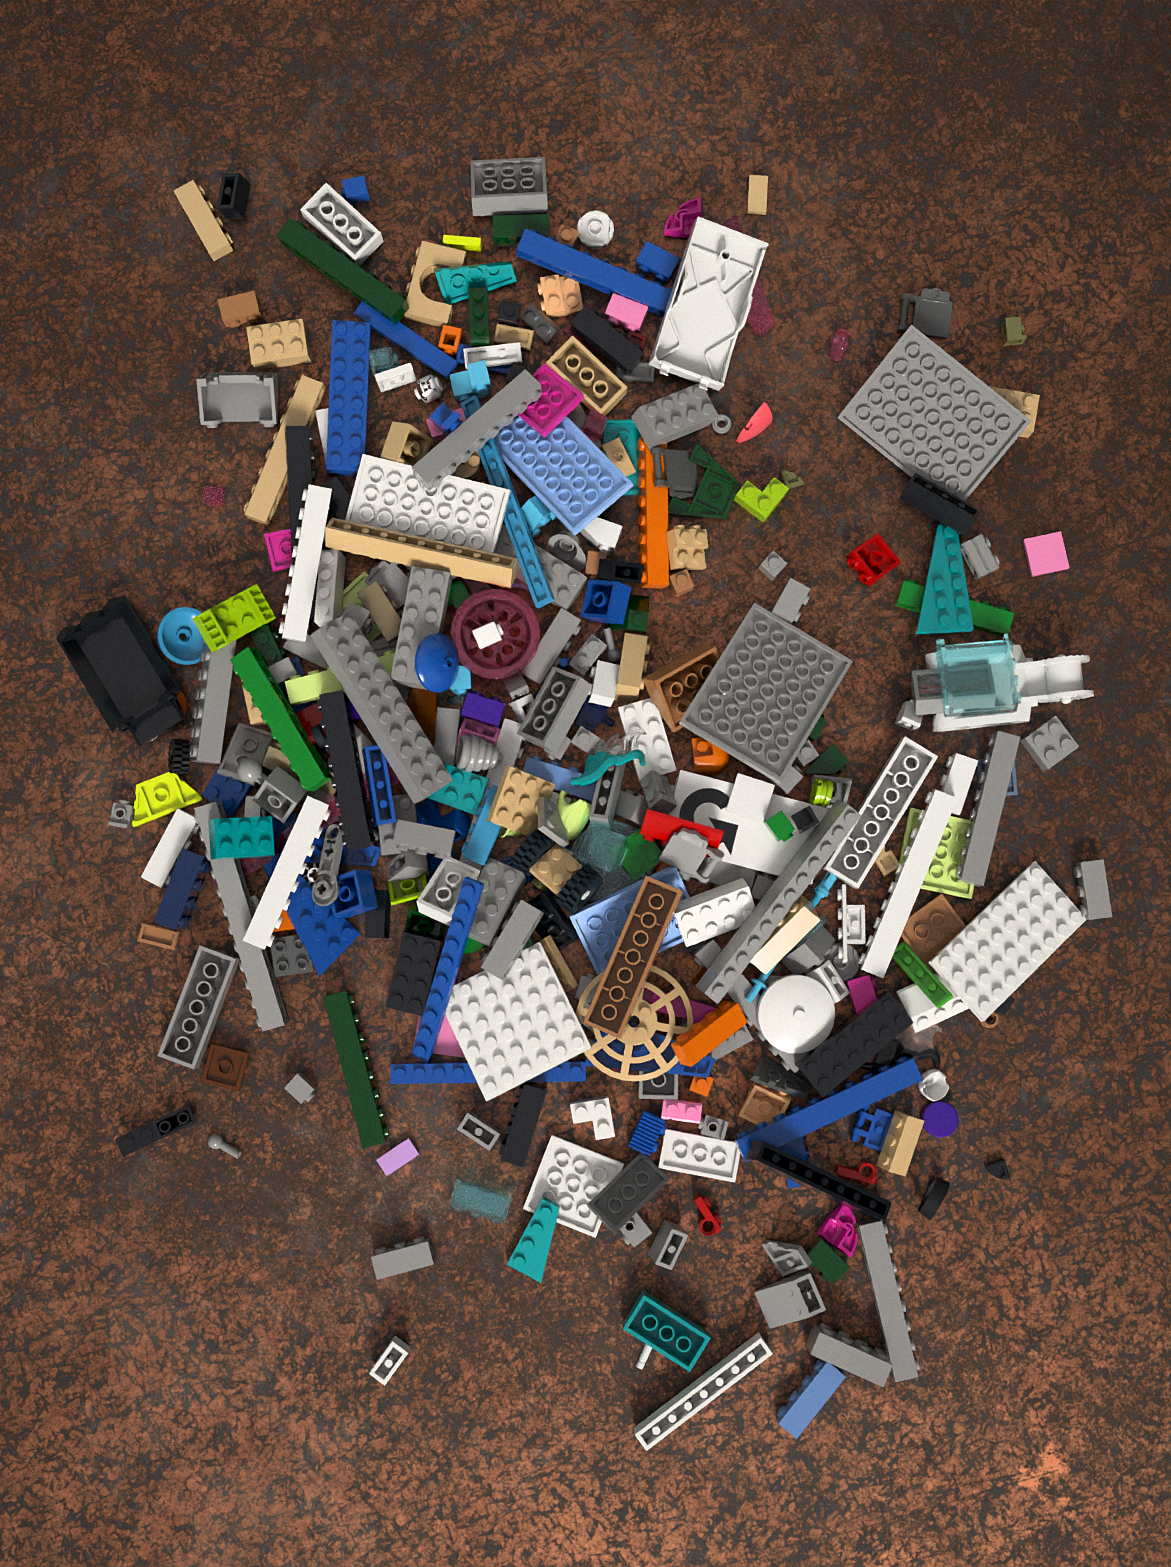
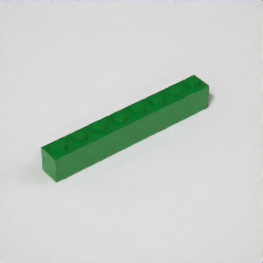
M247 647L230 659L233 664L232 668L242 679L244 689L252 696V703L262 713V720L269 725L272 737L279 742L281 752L289 759L291 769L299 776L301 786L307 791H316L329 782L332 775L314 744L310 742L308 734L257 648ZM302 732L304 733L306 739L308 740L307 743L305 742L303 736L301 735Z

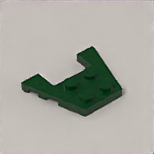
M696 444L689 461L707 470L692 503L689 504L672 497L668 506V514L725 520L741 483Z

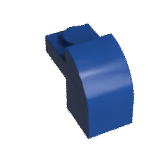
M444 403L429 416V419L446 436L463 423L460 420V415L456 411L452 412Z

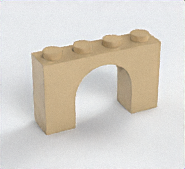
M422 241L421 247H417L416 265L413 264L411 269L412 281L411 283L408 282L406 294H408L406 302L409 309L404 316L405 319L443 328V325L450 326L453 315L452 305L428 299L422 293L421 286L424 279L433 273L434 269L465 266L467 254L463 250Z

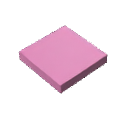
M1061 531L1022 540L1031 577L1070 568Z

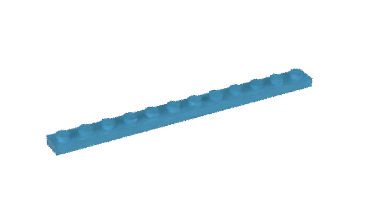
M474 395L460 403L466 420L483 406L478 395ZM495 437L490 438L478 452L490 485L511 491L504 523L535 607L541 608L555 601L496 439Z

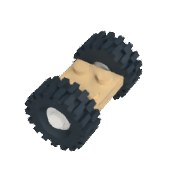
M538 828L531 835H528L525 841H522L521 846L516 849L517 852L513 854L511 860L512 864L523 872L525 876L533 874L558 896L556 897V903L570 915H574L581 908L585 907L603 883V877L589 865H581L555 841L538 830Z

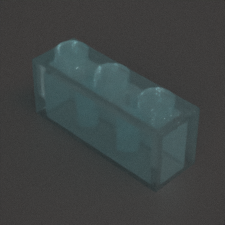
M457 1179L449 1205L455 1211L463 1212V1210L471 1212L470 1215L482 1218L484 1216L489 1218L490 1222L500 1224V1222L505 1223L512 1197Z

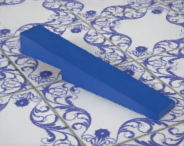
M361 302L354 312L359 321L370 322L371 328L386 337L389 342L448 379L449 374L458 365L456 360L400 322L394 325L365 303Z

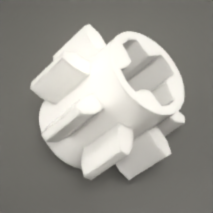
M313 863V868L306 867L308 874L304 875V877L309 879L308 883L310 885L316 880V878L312 877L315 870L318 872L319 869L316 863Z

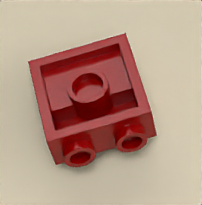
M879 533L846 556L848 566L851 569H855L859 573L860 581L869 587L901 563Z

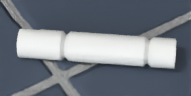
M645 1344L636 1364V1367L639 1369L644 1368L645 1362L652 1350V1347Z

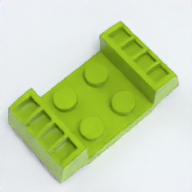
M255 584L197 615L192 620L211 653L256 628L274 620L276 617L260 588Z

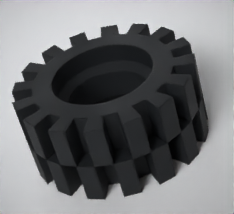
M171 739L168 752V768L170 773L186 774L188 772L190 764L189 740Z

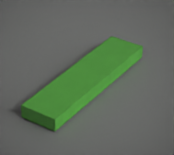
M904 941L896 947L892 958L937 1009L953 998L950 991Z

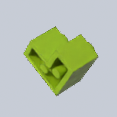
M774 477L762 492L747 480L735 495L734 501L764 523L785 497L789 488Z

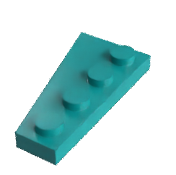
M510 261L434 269L444 302L449 305L469 298L468 288L487 287L488 291L517 281Z
M544 1196L507 1262L508 1266L540 1283L542 1282L560 1205Z

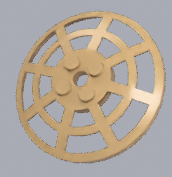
M652 966L650 971L664 977L675 989L665 995L656 986L645 982L631 1015L637 1016L640 1023L637 1027H631L628 1024L622 1039L617 1038L622 1043H625L624 1055L614 1052L607 1045L615 1040L616 1037L608 1034L602 1038L600 1030L593 1027L598 1042L593 1044L592 1048L584 1053L594 1066L611 1077L625 1081L649 1080L667 1072L679 1061L675 1055L670 1062L666 1063L661 1053L669 1045L674 1033L681 1035L691 1029L693 1025L692 1008L680 984L667 972L655 966ZM605 971L601 972L589 983L579 1000L576 1015L580 1023L581 1016H586L589 1010L583 1008L585 1000L594 986L601 981ZM644 988L656 993L660 999L650 1005L642 999ZM679 995L686 1009L687 1028L675 1026V1014L670 1001ZM664 1005L669 1014V1024L658 1022L655 1012ZM656 1030L668 1032L663 1043L656 1048L651 1041ZM644 1043L650 1054L642 1057H631L633 1045ZM603 1049L611 1057L622 1061L621 1072H614L596 1060L593 1054ZM654 1058L660 1066V1069L648 1074L628 1075L630 1063H643Z

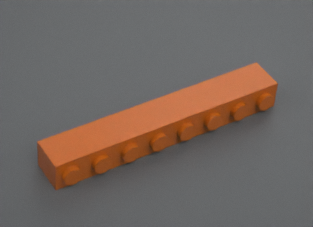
M641 436L637 441V449L639 450L637 461L639 477L637 485L640 488V495L638 497V506L640 507V514L638 516V525H640L638 561L644 565L641 588L662 589L669 586V551L666 533L668 532V488L654 487L653 455H651ZM667 443L658 447L667 449ZM661 455L663 480H666L663 455Z

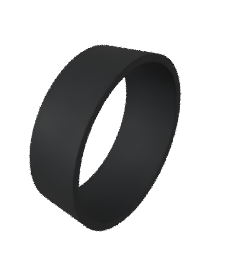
M935 1177L919 1205L918 1212L928 1220H931L939 1209L949 1189L950 1182Z

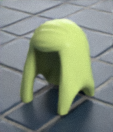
M562 790L556 806L569 841L575 839L584 829L589 820L591 805L582 799L577 801L574 798L568 804L565 801L567 792Z

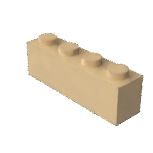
M194 180L175 189L174 193L212 260L216 261L232 252L233 249L230 244L233 242L229 234H224L221 230L224 226L219 217L215 218L212 212L215 210L210 201L205 202L203 196L206 194L201 185L196 186Z

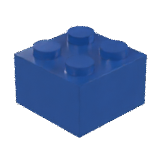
M589 579L580 616L593 622L623 625L632 587L618 581Z
M355 869L337 876L340 886L339 895L331 903L334 918H350L378 908L370 870Z

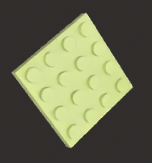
M909 808L899 863L903 864L905 859L903 856L904 850L907 845L910 846L913 840L910 838L914 827L918 828L920 823L917 820L921 812L919 809ZM950 816L920 889L972 899L974 885L957 881L958 876L955 875L958 864L961 865L962 857H960L962 846L966 844L965 832L967 827H970L971 820Z

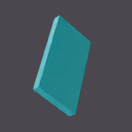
M632 419L603 420V445L616 438H620L636 473L627 476L633 483V487L623 495H640V488L637 485L639 477L637 441L641 434Z

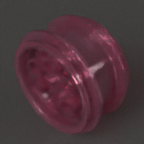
M487 589L473 594L460 605L453 617L450 636L458 651L459 661L464 667L484 678L502 679L517 674L532 661L539 646L540 627L533 609L523 598L507 590ZM495 603V615H490L487 604ZM502 610L508 613V619L503 622L497 619L498 612ZM518 612L522 619L511 624L509 620ZM481 613L489 616V621L486 624L494 621L495 624H500V627L503 628V633L505 632V636H500L503 638L501 642L486 646L494 650L493 655L489 658L482 654L484 648L480 649L475 655L469 650L478 645L477 642H473L470 638L472 630L476 628L465 625L468 619L478 624L477 628L486 625L478 622L477 618ZM512 626L520 628V634L517 637H512L509 634V629ZM514 639L524 641L522 649L513 644ZM505 644H510L513 647V651L509 655L502 653V647ZM496 653L501 654L503 663L496 664Z

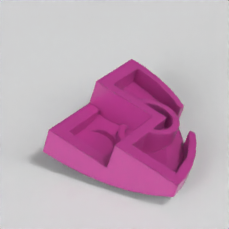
M701 197L683 203L679 206L680 210L676 212L675 216L673 214L669 216L664 228L665 235L689 238L693 223L697 217L703 218Z
M840 1204L832 1211L816 1232L821 1238L850 1258L856 1248L858 1234L854 1233L853 1223H856L851 1209Z

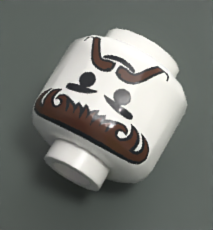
M433 375L417 380L416 389H414L418 400L422 399L425 403L440 398L442 391H444L440 379Z

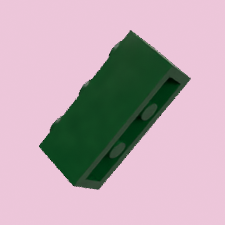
M549 214L493 215L494 245L501 247L508 246L509 244L519 245L525 229H534L540 235L550 237Z
M468 288L471 348L490 346L488 288Z

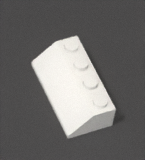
M938 973L934 975L953 995V998L939 1009L935 1007L915 983L896 991L902 1008L914 1022L911 1028L915 1033L969 1009Z

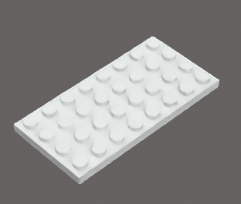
M362 454L346 521L495 553L511 493L509 489L447 475L438 487H433L429 491L414 477L411 465Z
M1034 861L928 963L982 1022L1086 921V917H1082L1081 911L1038 863Z

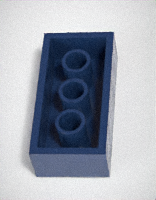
M181 849L155 917V923L174 930H184L185 927L190 925L192 920L190 914L192 909L197 907L199 901L197 896L199 891H202L205 886L206 880L204 878L206 872L209 873L212 868L211 862L207 860L206 855L191 849Z

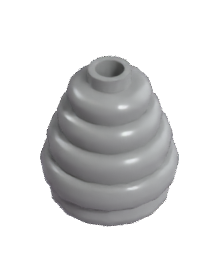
M476 734L461 736L456 750L455 762L457 768L463 769L465 772H479L481 769H493L497 764L501 763L502 753H499L497 746H493L492 743L486 742L484 738H479Z

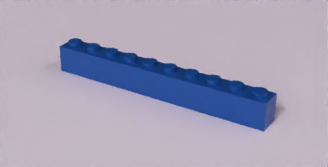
M534 229L524 230L517 247L516 256L608 295L612 296L615 293L646 305L649 312L664 317L673 288L667 289L657 281L651 282L646 280L643 275H634L624 267H615L605 259L599 260L588 252L577 251L572 245L558 243L555 238L544 237Z
M902 1056L896 1059V1063L893 1065H882L878 1068V1072L873 1074L871 1072L865 1073L860 1076V1080L856 1082L854 1080L848 1081L843 1084V1088L839 1090L834 1088L820 1099L818 1096L808 1100L809 1104L803 1107L797 1105L791 1108V1112L788 1114H777L768 1123L763 1121L756 1124L755 1129L751 1131L746 1129L737 1133L738 1137L734 1138L743 1160L749 1162L745 1158L752 1140L764 1141L777 1148L922 1081L923 1078L914 1059Z
M586 1059L568 1060L526 1082L586 1081V1066L584 1065ZM467 1061L392 1062L390 1064V1084L477 1083Z

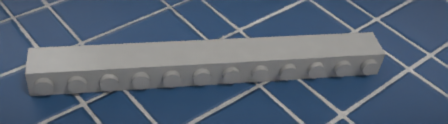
M837 799L695 987L717 1004L721 1001L861 817L857 811L849 804Z
M222 801L194 808V819L197 824L199 823L201 829L199 832L201 841L205 842V855L212 865L211 874L213 879H216L218 885L216 887L217 894L222 898L224 904L222 905L223 913L228 917V930L235 940L233 943L236 953H239L241 960L239 961V966L246 976V988L251 992V1005L253 1009H256L258 1015L256 1016L257 1024L262 1028V1032L283 1026L289 1020L267 948L264 950L243 941L255 914V909L239 858L211 860L208 821L226 818Z

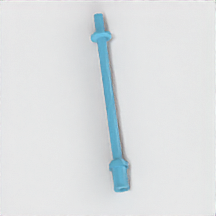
M826 872L820 884L815 886V894L810 900L814 908L821 898L828 896L829 889L837 880L835 875ZM776 965L767 974L762 972L758 979L752 978L751 981L754 986L746 996V1001L752 1003L760 989H767L764 983Z

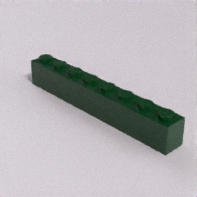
M289 218L276 234L283 246L394 325L400 321L409 309L406 302L407 298L402 293H395L388 283L378 281V277L371 271L368 273L364 271L362 265L356 261H350L344 252H337L330 242H323L316 232L306 230V226L297 220L295 222Z
M349 990L325 996L324 1001L362 1148L386 1143L387 1137L390 1136L387 1125L384 1126L382 1118L385 1115L383 1107H379L377 1099H380L379 1091L373 1085L372 1080H375L373 1069H369L367 1061H370L368 1050H364L363 1047L365 1038L363 1031H359L358 1023H360L358 1012H354L353 1005L355 1004L353 993H349Z

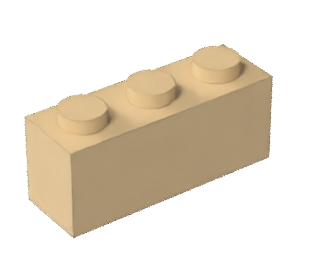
M895 1110L876 1166L888 1172L906 1176L924 1120Z

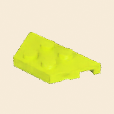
M167 772L136 785L135 813L132 825L137 827L173 813L177 809H183L201 802L204 799L178 774Z

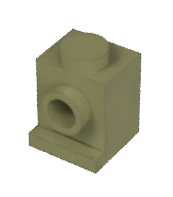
M1018 315L1007 316L1001 323L1003 346L1022 345L1026 340V335H1022L1024 334V324L1021 323V318Z

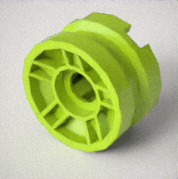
M821 778L815 779L810 793V804H820L821 807L826 808L832 797L833 782L829 780L825 782Z

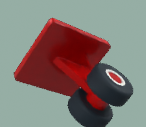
M317 703L295 713L308 734L310 742L315 747H325L324 738H327L326 730H322L321 719L323 714L322 711H319ZM302 732L301 735L303 736L305 742L307 743L308 740L306 739L304 733Z

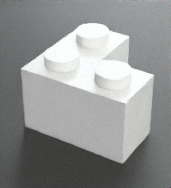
M608 1095L570 1102L573 1124L593 1121L596 1140L615 1137Z

